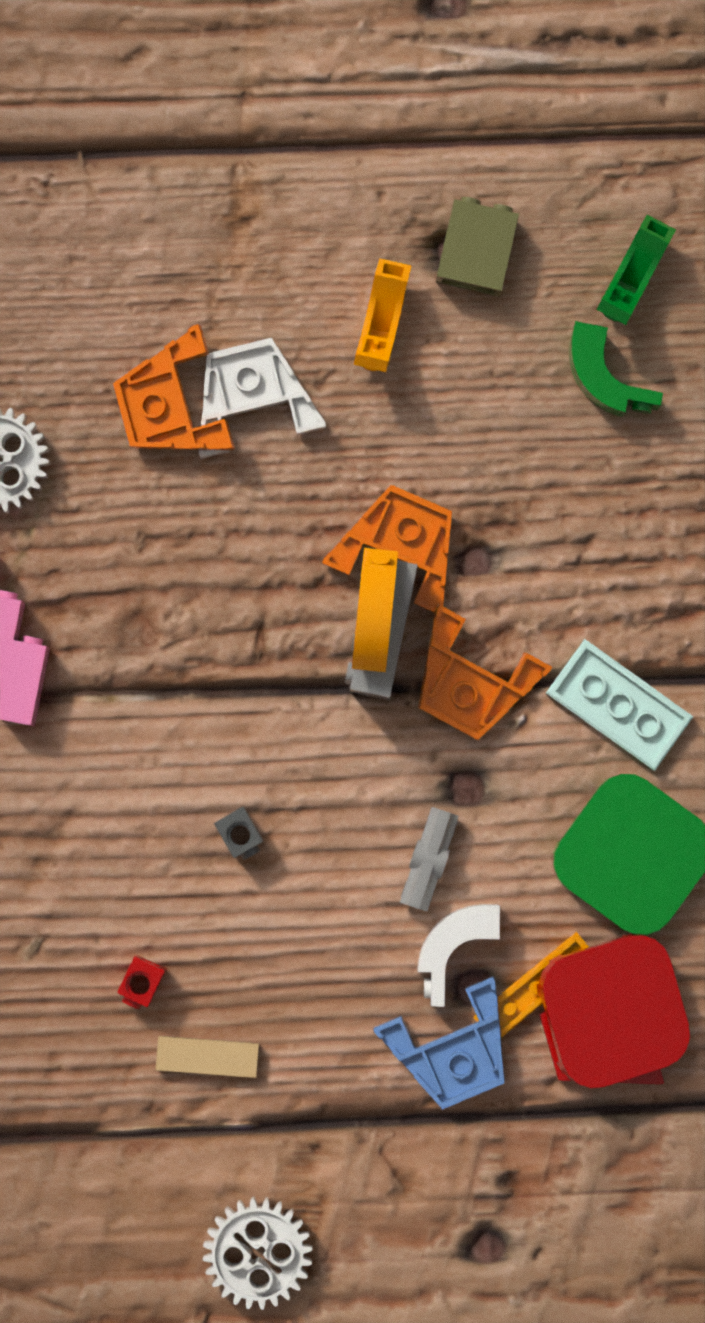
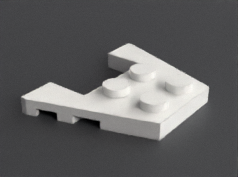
M272 338L211 352L207 355L201 426L225 417L289 402L297 435L326 428L324 419L313 405L310 397L299 383ZM199 450L200 459L230 451Z

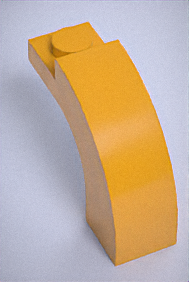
M379 258L365 322L353 365L361 366L369 371H387L402 313L411 265Z
M364 548L352 669L386 672L398 551Z

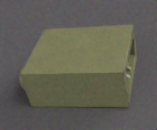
M462 197L461 200L454 199L435 283L500 297L519 213H514L513 208L501 204H494L493 208L480 205L481 201L471 197Z

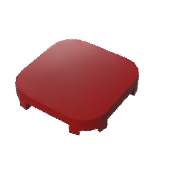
M639 934L622 935L623 937L566 955H558L549 960L550 963L542 971L539 984H537V995L542 1000L559 1059L556 1063L562 1074L566 1075L574 1083L588 1088L606 1087L668 1067L677 1062L687 1050L690 1040L689 1023L671 959L665 947L653 938Z

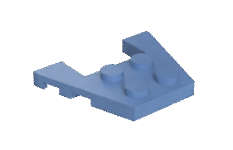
M494 976L465 989L478 1017V1022L419 1047H415L402 1015L373 1028L375 1034L392 1050L395 1057L407 1067L418 1083L442 1110L505 1083L497 988Z

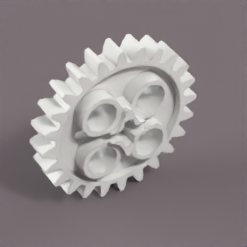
M0 408V457L3 458V462H0V506H2L5 513H9L10 503H14L21 509L22 497L30 501L34 500L29 491L32 488L39 491L42 490V487L36 481L38 478H48V475L41 470V467L50 465L49 460L41 458V455L47 453L49 448L38 445L45 438L42 433L33 435L37 425L32 422L25 426L27 419L25 414L22 413L17 419H14L15 413L13 408H9L5 415H2ZM10 437H19L21 439V447L15 452H7L5 450L6 441ZM11 469L18 470L20 474L18 482L11 486L5 485L3 481L4 474Z
M255 1197L251 1198L250 1207H245L244 1203L238 1200V1211L236 1212L227 1206L225 1208L227 1219L216 1216L215 1222L219 1229L209 1228L207 1231L214 1240L204 1241L203 1247L212 1250L211 1253L203 1256V1261L213 1263L212 1266L206 1269V1275H217L212 1286L217 1287L223 1284L224 1289L221 1295L223 1298L230 1293L235 1294L234 1305H237L241 1298L246 1299L247 1309H250L253 1300L258 1301L261 1310H264L265 1302L268 1299L276 1307L278 1306V1295L280 1294L289 1300L291 1297L288 1290L289 1287L298 1291L301 1289V1285L296 1280L297 1277L303 1279L308 1277V1273L301 1267L312 1264V1259L303 1256V1254L312 1251V1245L303 1244L302 1242L310 1236L309 1231H298L303 1224V1220L299 1219L292 1222L291 1218L294 1210L290 1209L283 1214L281 1212V1201L276 1204L274 1209L270 1208L268 1197L265 1198L262 1206L257 1205ZM252 1221L261 1222L265 1227L264 1234L259 1237L249 1235L246 1230L247 1224ZM239 1233L242 1235L246 1242L256 1250L260 1246L263 1247V1256L274 1265L280 1267L282 1272L276 1273L261 1257H257L255 1260L252 1259L251 1248L237 1240L234 1234ZM277 1243H285L290 1247L291 1254L287 1258L279 1259L272 1252L273 1246ZM236 1247L242 1251L243 1259L238 1263H231L225 1258V1251L228 1248ZM262 1269L268 1273L270 1279L266 1284L257 1285L251 1280V1273L254 1270Z

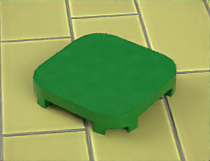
M619 774L606 779L598 786V789L563 837L557 842L553 851V868L557 879L565 888L604 915L619 928L632 934L648 935L659 931L670 921L705 873V824L701 819L648 780L635 774Z

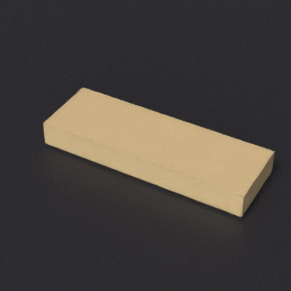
M158 1036L156 1070L256 1078L259 1043Z

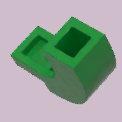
M646 215L596 310L602 312L605 317L612 321L627 324L676 229Z
M575 321L570 338L569 360L574 379L584 395L597 407L620 417L626 412L627 405H631L632 411L651 414L652 410L657 411L661 406L662 392L625 385L616 380L608 371L604 361V346L608 327Z

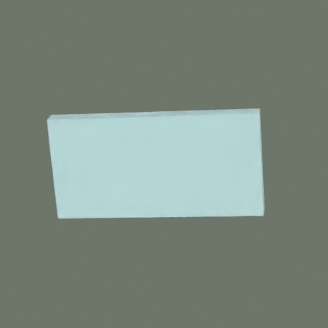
M586 639L583 640L545 693L653 771L657 769L693 718L691 714Z

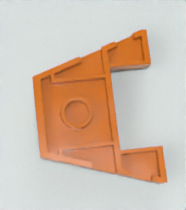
M199 324L190 327L183 336L176 341L172 340L158 354L149 360L146 359L113 383L130 447L186 450L235 449L226 419L196 428L192 424L177 365L209 355L202 327Z
M390 485L331 552L324 557L322 564L349 576L363 545L373 549L398 551V560L417 564L418 569L426 572V576L413 604L435 614L437 605L443 606L452 511L394 485Z
M437 605L418 708L473 739L479 740L521 697H524L542 677H545L551 671L552 666L528 653H523L510 680L506 682L450 650L466 619L442 605Z

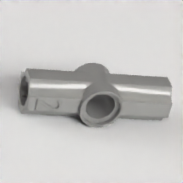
M431 807L421 840L417 841L409 865L411 870L405 883L400 903L428 911L438 878L441 879L450 850H448L458 822V815Z

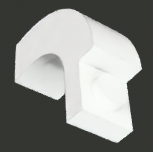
M479 904L458 909L440 920L430 931L419 954L417 971L431 972L430 978H424V998H430L431 1006L445 1007V968L447 960L455 948L469 940L500 939V905Z

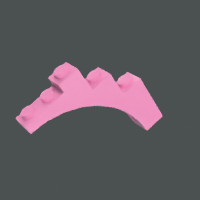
M0 590V720L35 727L50 648L42 645L43 639L23 636V640L18 641L25 603L17 600V593Z

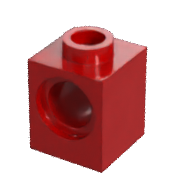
M135 955L117 991L118 994L123 996L122 1002L140 1010L142 1005L145 1007L150 1006L167 969L139 955ZM135 975H144L148 978L150 987L147 992L138 993L133 989L132 979Z

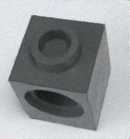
M244 806L214 823L233 858L241 855L243 860H246L261 851L258 844L264 840ZM238 825H243L250 831V839L244 845L236 844L231 837L232 830Z

